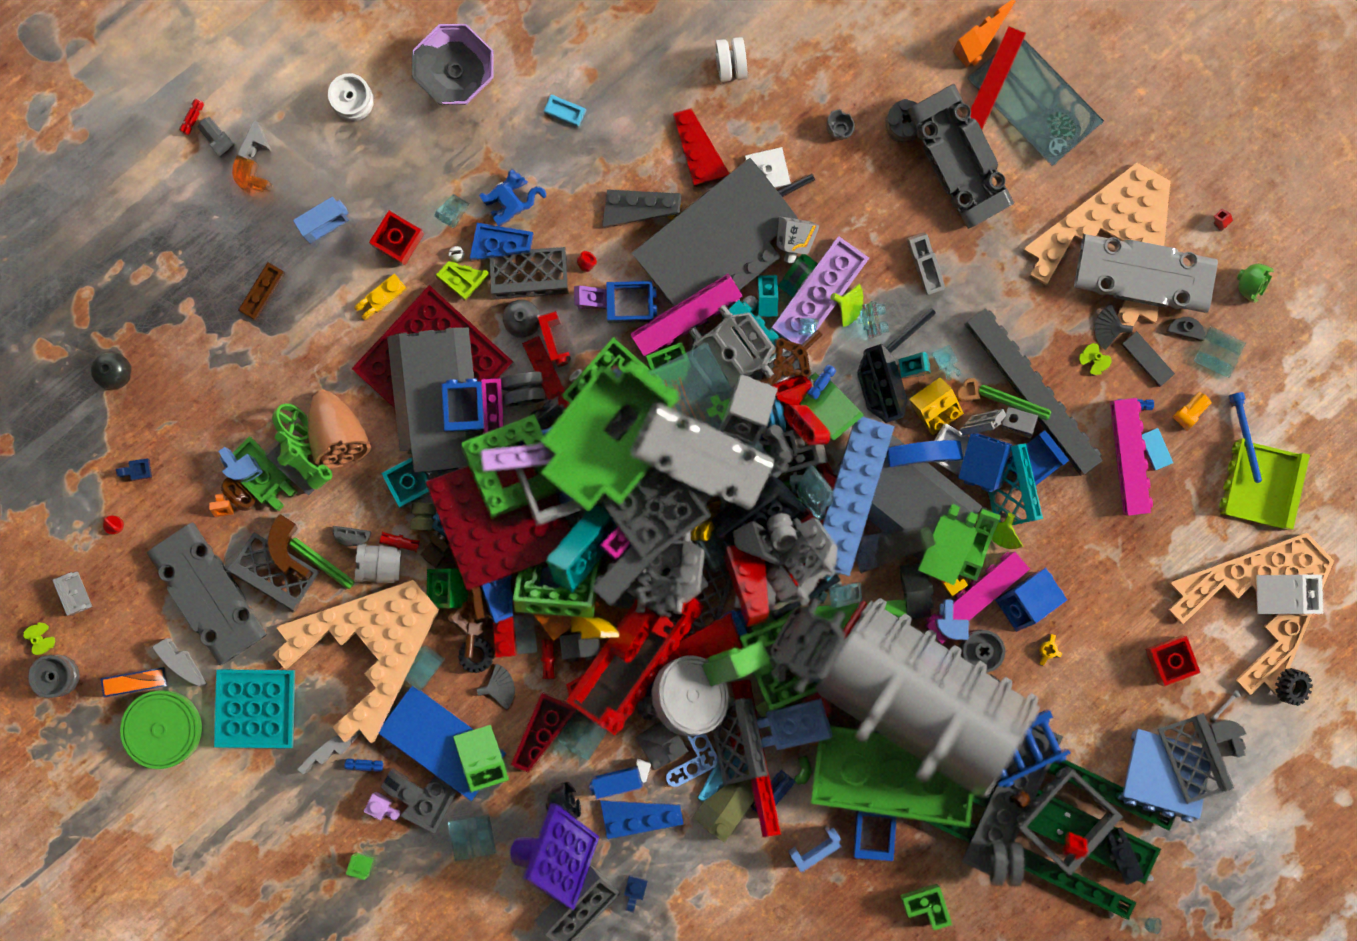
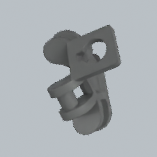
M772 425L764 429L762 433L764 439H758L757 451L773 458L774 463L769 476L772 474L778 477L782 472L787 471V462L791 461L792 455L784 438L783 430L778 425ZM766 445L771 446L770 452L765 451Z
M647 566L642 576L639 575L637 577L646 586L634 591L635 597H638L639 600L637 602L638 606L647 607L658 612L660 615L670 617L671 614L666 611L676 609L674 598L684 596V591H682L684 579L675 578L670 580L664 578ZM651 576L656 579L652 585L648 582ZM650 593L652 598H646L645 595Z

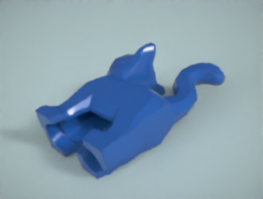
M510 170L504 182L497 184L487 195L481 193L479 196L486 206L499 201L502 208L498 211L493 210L490 213L497 225L502 226L509 222L514 215H518L532 207L536 194L545 198L546 191L542 187H533L528 192L527 201L521 202L513 190L526 185L528 181L519 173Z

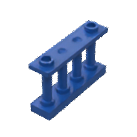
M1046 709L1037 713L1034 723L1027 729L1024 735L1036 762L1026 767L1016 749L1012 757L1018 771L1008 775L1004 768L1000 774L1001 779L995 783L998 787L1007 788L1014 784V780L1054 761L1056 763L1062 762L1067 759V755L1071 754L1068 749L1061 750L1049 726V719L1054 718L1050 710ZM1037 725L1042 727L1054 753L1044 759L1031 734V728Z

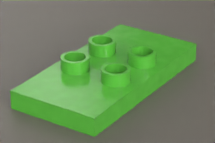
M829 725L832 737L818 742L812 804L969 827L973 793L936 769H933L926 782H923L917 776L923 761L877 731H871L866 741L861 742L855 738L860 729Z

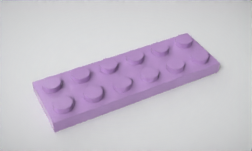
M838 236L771 329L790 342L804 343L818 330L837 304V302L830 299L831 294L836 293L842 296L869 260V257Z

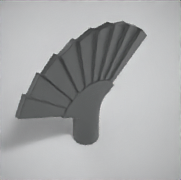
M1111 304L1101 311L1095 323L1097 341L1105 351L1120 333H1133V326L1123 325Z
M496 664L489 684L485 687L477 688L478 696L490 694L507 710L515 694L514 681L509 672Z

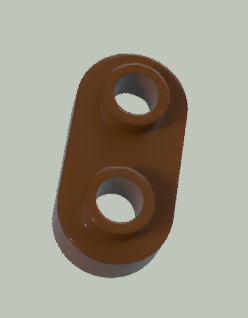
M229 477L224 479L221 485L222 493L238 509L242 511L250 510L255 503V496L241 482Z

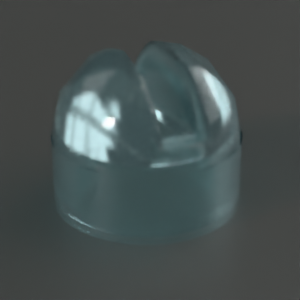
M1154 917L1148 918L1145 922L1146 930L1153 934L1160 933L1162 927L1161 920Z

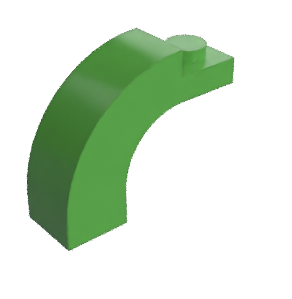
M982 509L974 526L977 533L959 575L977 581L1001 515Z

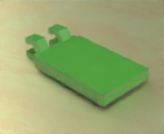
M815 372L813 375L810 376V379L813 381V383L817 380L819 375ZM830 380L824 390L820 391L821 394L817 399H813L806 394L800 405H807L828 428L830 437L834 441L864 415Z
M249 436L233 452L237 460L246 454L253 456L262 469L263 473L255 479L241 482L262 504L265 503L267 505L269 503L276 510L280 511L285 505L275 496L282 489L291 497L298 493L289 483L291 479L266 457L265 450L252 437Z
M951 504L947 515L940 516L918 567L919 571L951 585H955L977 533L975 531L976 528L973 526L978 517L977 514L969 512L965 523L956 520L955 518L960 507Z

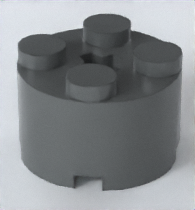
M903 99L895 103L889 110L885 124L887 133L893 140L903 143L911 142L917 138V129L907 111L908 108L917 104L916 102Z

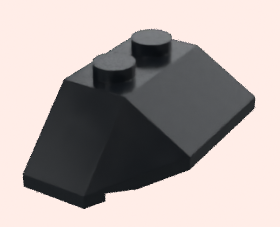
M883 344L864 349L857 375L867 410L885 423L904 418L907 396L896 360Z

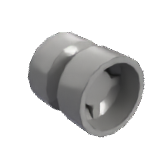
M781 513L768 519L766 526L774 548L779 551L793 548L798 542V537L790 516Z

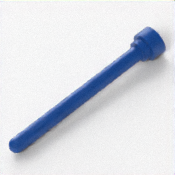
M1244 392L1229 395L1230 403H1233V407H1236L1253 479L1256 483H1260L1262 478L1243 406L1246 400Z

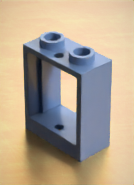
M332 196L293 221L302 236L311 244L349 221L346 216L349 212L340 199L336 201Z

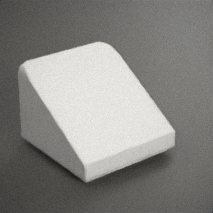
M637 758L641 781L645 783L651 763Z

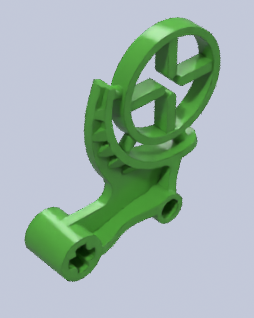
M282 404L274 410L272 415L273 424L278 431L275 439L281 444V454L277 460L282 466L288 464L296 468L307 480L311 488L319 489L332 478V472L327 466L319 465L317 467L307 459V456L312 454L310 444H305L304 442L308 439V417L298 407L292 404ZM280 410H287L292 412L291 418L285 415ZM297 417L301 420L303 426H301L299 423H296L295 425L293 424L297 420ZM281 421H283L286 424H288L289 422L291 423V425L288 426L287 430L284 428ZM293 430H296L304 437H297L292 435Z

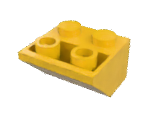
M941 377L909 399L915 412L932 435L940 431L944 423L950 424L964 414L952 388Z

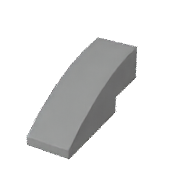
M923 232L906 238L927 295L946 289L928 234Z
M166 638L153 646V649L162 661L177 675L197 686L207 684L188 651H181L179 653L171 638Z

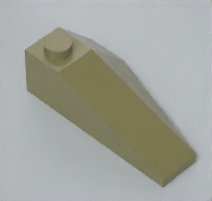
M749 769L743 772L746 775H750ZM751 779L722 787L718 792L707 798L693 816L705 829L724 843L755 799Z

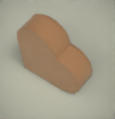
M974 378L966 379L963 382V386L956 392L957 398L961 401L980 399L977 381Z

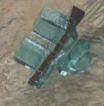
M876 301L864 304V311L860 312L861 318L857 319L856 322L863 325V330H867L868 338H875L889 331L888 323L880 322L879 316L884 315L886 312L885 305L878 304Z

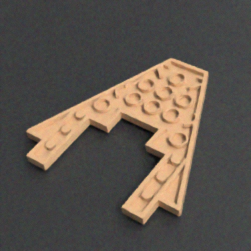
M1139 163L1134 164L1024 248V252L1038 259L1030 276L1047 285L1073 237L1082 241L1084 234L1096 236L1099 230L1118 238L1120 241L1135 240L1164 246L1170 181ZM1125 300L1117 313V317L1123 325L1134 326L1139 316L1154 324L1157 321L1158 306Z
M1303 533L1171 581L1169 584L1181 595V598L1168 611L1181 624H1184L1223 586L1236 599L1243 595L1250 587L1257 592L1256 575H1322L1323 589L1334 560L1308 533ZM1276 614L1263 626L1276 642L1235 680L1248 695H1251L1263 683L1275 695L1278 694L1275 692V689L1278 688L1275 684L1279 683L1277 678L1278 676L1282 677L1280 674L1282 671L1285 672V669H1290L1312 614Z
M414 580L278 626L277 630L287 642L273 655L284 669H288L328 632L334 636L340 645H343L356 633L379 660L364 673L376 689L332 728L344 742H347L358 731H361L369 742L373 743L439 609Z

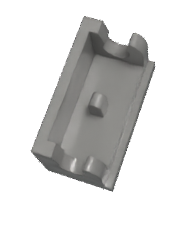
M71 572L53 579L67 615H75L93 607L78 572Z

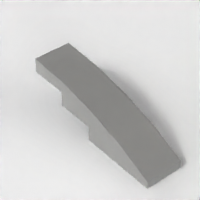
M358 731L347 742H344L339 735L332 738L311 754L297 770L301 774H305L316 761L322 765L326 763L335 751L340 755L343 754L360 735L361 731Z

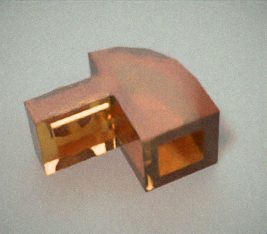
M236 155L232 175L237 185L249 194L251 188L262 193L264 190L270 192L272 184L268 180L255 177L259 165L254 160Z

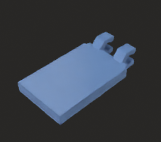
M822 699L767 711L766 717L757 719L758 728L770 726L772 735L761 739L762 747L775 745L777 750L832 737Z

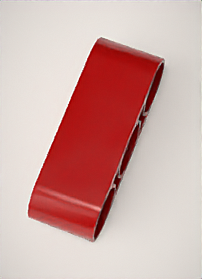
M807 405L786 406L784 410L786 421L806 444H828L830 440L828 428Z
M637 606L634 607L621 628L619 637H616L611 645V652L625 662L633 660L657 620V614L645 607V613L636 612Z

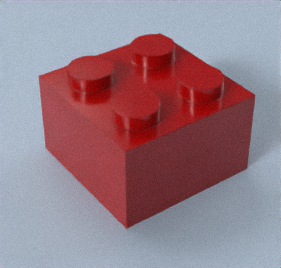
M388 210L369 243L373 248L405 266L424 236V232Z
M1178 636L1145 649L1158 685L1167 686L1201 673L1187 636Z

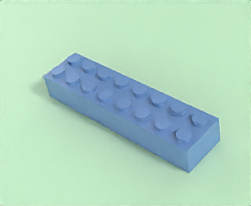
M866 417L860 418L852 425L822 524L837 545L836 565L833 567L836 571L835 573L844 576H850L894 430L892 425Z

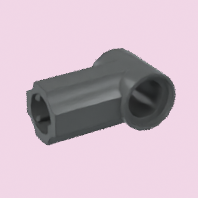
M210 116L199 122L197 127L204 137L207 138L209 145L219 157L234 146V143L224 131L220 130Z

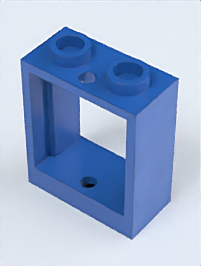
M652 281L606 282L608 323L650 322L653 320V317H657V305H653V298H657V291ZM648 289V315L615 316V290Z
M465 379V383H458V380H446V384H442L445 432L484 430L481 382H477V379ZM477 388L479 421L449 422L447 389Z
M638 766L593 776L589 787L591 795H595L596 799L641 789L643 783Z
M856 810L853 845L854 858L894 861L897 816ZM863 816L890 818L888 850L860 848Z

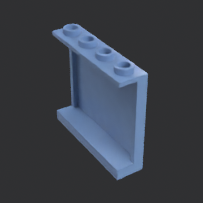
M1141 729L1133 731L1131 740H1134L1125 785L1123 794L1118 799L1123 800L1124 804L1136 806V804L1143 806V809L1147 811H1160L1162 815L1167 817H1181V821L1187 823L1200 819L1204 799L1189 804L1186 803L1160 735ZM1166 737V739H1168V740H1170V741H1172V742L1175 741L1174 739H1171V738ZM1177 741L1176 743L1186 749L1189 745L1188 743H1184L1181 741ZM1191 745L1189 750L1200 755L1203 748ZM1175 747L1172 752L1173 757L1181 761L1185 751ZM1188 753L1184 763L1195 767L1198 757ZM1201 759L1197 769L1208 773L1210 765L1207 761ZM1182 765L1180 769L1181 777L1189 780L1193 770ZM1195 771L1191 781L1202 786L1206 776ZM1191 784L1187 789L1190 798L1196 797L1200 791L1199 788Z

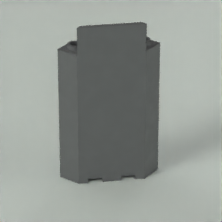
M447 328L440 331L429 330L413 334L402 333L387 337L400 451H408V454H412L414 472L467 467L468 464L461 450V444L480 436V430L445 432L442 384H446V380H458V383H465V379H474L469 328ZM475 388L447 389L449 422L479 421Z
M892 435L888 448L905 445ZM886 453L867 519L921 561L940 516L947 515L951 504L960 507L955 519L965 523L969 512L978 514L982 506L929 463H914L908 466L890 467L888 453ZM841 461L833 470L835 474H838Z

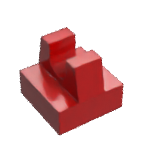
M657 614V620L650 632L666 638L668 634L663 631L664 626L672 628L674 624L665 615Z
M1068 833L1065 837L1063 855L1067 856L1069 853H1073L1076 860L1080 857L1085 858L1088 854L1087 839Z

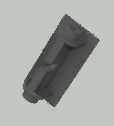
M557 396L553 400L549 399L546 401L542 408L538 411L534 410L529 416L535 415L542 430L550 424L547 417L555 421L563 415L566 408L563 404L559 405V398Z

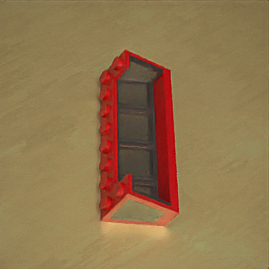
M693 597L690 601L683 603L681 614L673 613L674 610H667L666 612L671 614L668 619L674 624L672 628L664 626L663 631L668 636L663 638L649 632L636 656L630 662L623 661L611 652V645L616 637L609 638L566 702L613 735H616L623 728L628 716L634 712L639 700L645 696L646 690L655 681L661 668L667 664L672 652L678 648L683 636L690 631L694 620L701 615L704 606ZM637 599L616 628L618 633L634 607L638 605Z

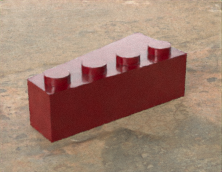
M542 692L511 766L527 773L531 772L576 713L577 709L562 699Z

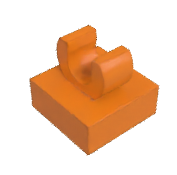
M216 494V502L209 503L210 511L214 517L234 514V507L226 497L224 498V494Z

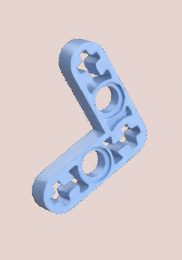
M706 733L696 735L693 738L687 736L697 756L668 771L666 780L670 786H680L713 769L717 765L718 757ZM698 737H703L706 740V745L703 748H698L695 745V740ZM708 747L711 749V751H707L709 756H714L715 758L712 765L704 763L706 760L704 753L702 755L699 754V752L705 751ZM691 763L696 764L698 767V771L695 774H689L686 770L687 766ZM683 767L684 773L688 778L684 779V776L678 778V783L670 781L671 774H680L681 771L679 769Z

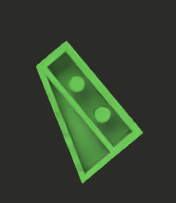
M759 641L741 649L736 647L707 658L708 662L702 664L710 686H714L747 675L769 664L770 660L762 642Z

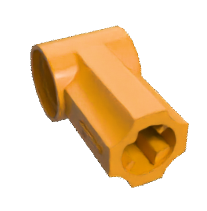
M1198 392L1172 418L1188 431L1212 402L1205 394Z

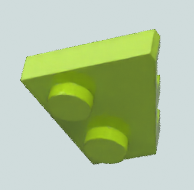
M448 261L436 274V277L466 301L488 277L489 272L472 269L470 266H461L458 263Z

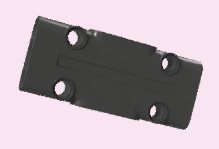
M955 84L944 88L907 109L917 129V137L924 143V152L944 191L951 196V203L953 207L958 209L967 229L978 225L1014 204L1005 186V176L997 170V159L980 125L974 118L971 119V109L967 104L963 103ZM958 109L962 111L961 118L957 115ZM925 127L930 129L929 136L925 133ZM992 177L996 179V186L991 182ZM960 195H963L965 198L964 204L959 200Z
M194 522L186 525L147 552V555L159 572V577L168 585L167 590L192 629L200 634L202 643L207 645L220 666L267 635L255 617L253 609L245 602L247 601L245 595L222 560L213 553L212 546L206 542ZM201 546H204L206 549L204 556H200L198 553ZM171 567L173 569V576L168 578L166 571ZM242 610H246L248 613L246 620H242L240 617ZM211 631L215 634L213 642L208 640V634Z

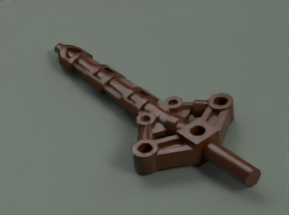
M819 330L815 331L802 344L777 338L774 342L776 357L773 360V364L775 366L771 368L774 375L767 379L764 374L759 382L774 385L781 376L809 377L811 369L806 350L822 336V333ZM783 349L792 353L786 358L781 356ZM796 359L800 367L799 369H794L792 365Z
M469 596L468 601L463 602L461 608L455 613L450 614L448 620L463 635H466L465 658L471 659L474 636L493 628V621L488 616L481 618L482 622L475 623L476 619H473L471 615ZM464 613L468 615V621L461 617Z

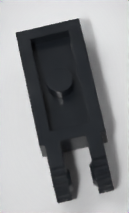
M1119 827L1117 828V833L1122 843L1116 845L1111 832L1106 836L1125 885L1143 879L1144 875L1123 828Z

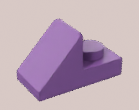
M580 285L574 286V305L578 306V309L607 308V289Z

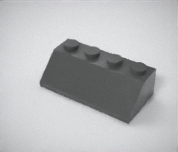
M590 865L575 909H567L553 900L534 921L544 935L553 941H575L616 899L620 891L603 874Z

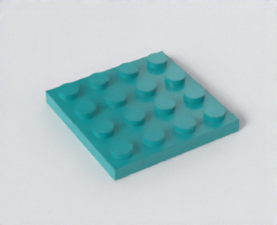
M216 669L214 747L293 748L295 670Z

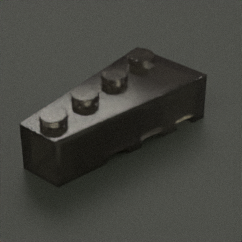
M929 526L862 533L855 560L860 573L929 548L936 543Z

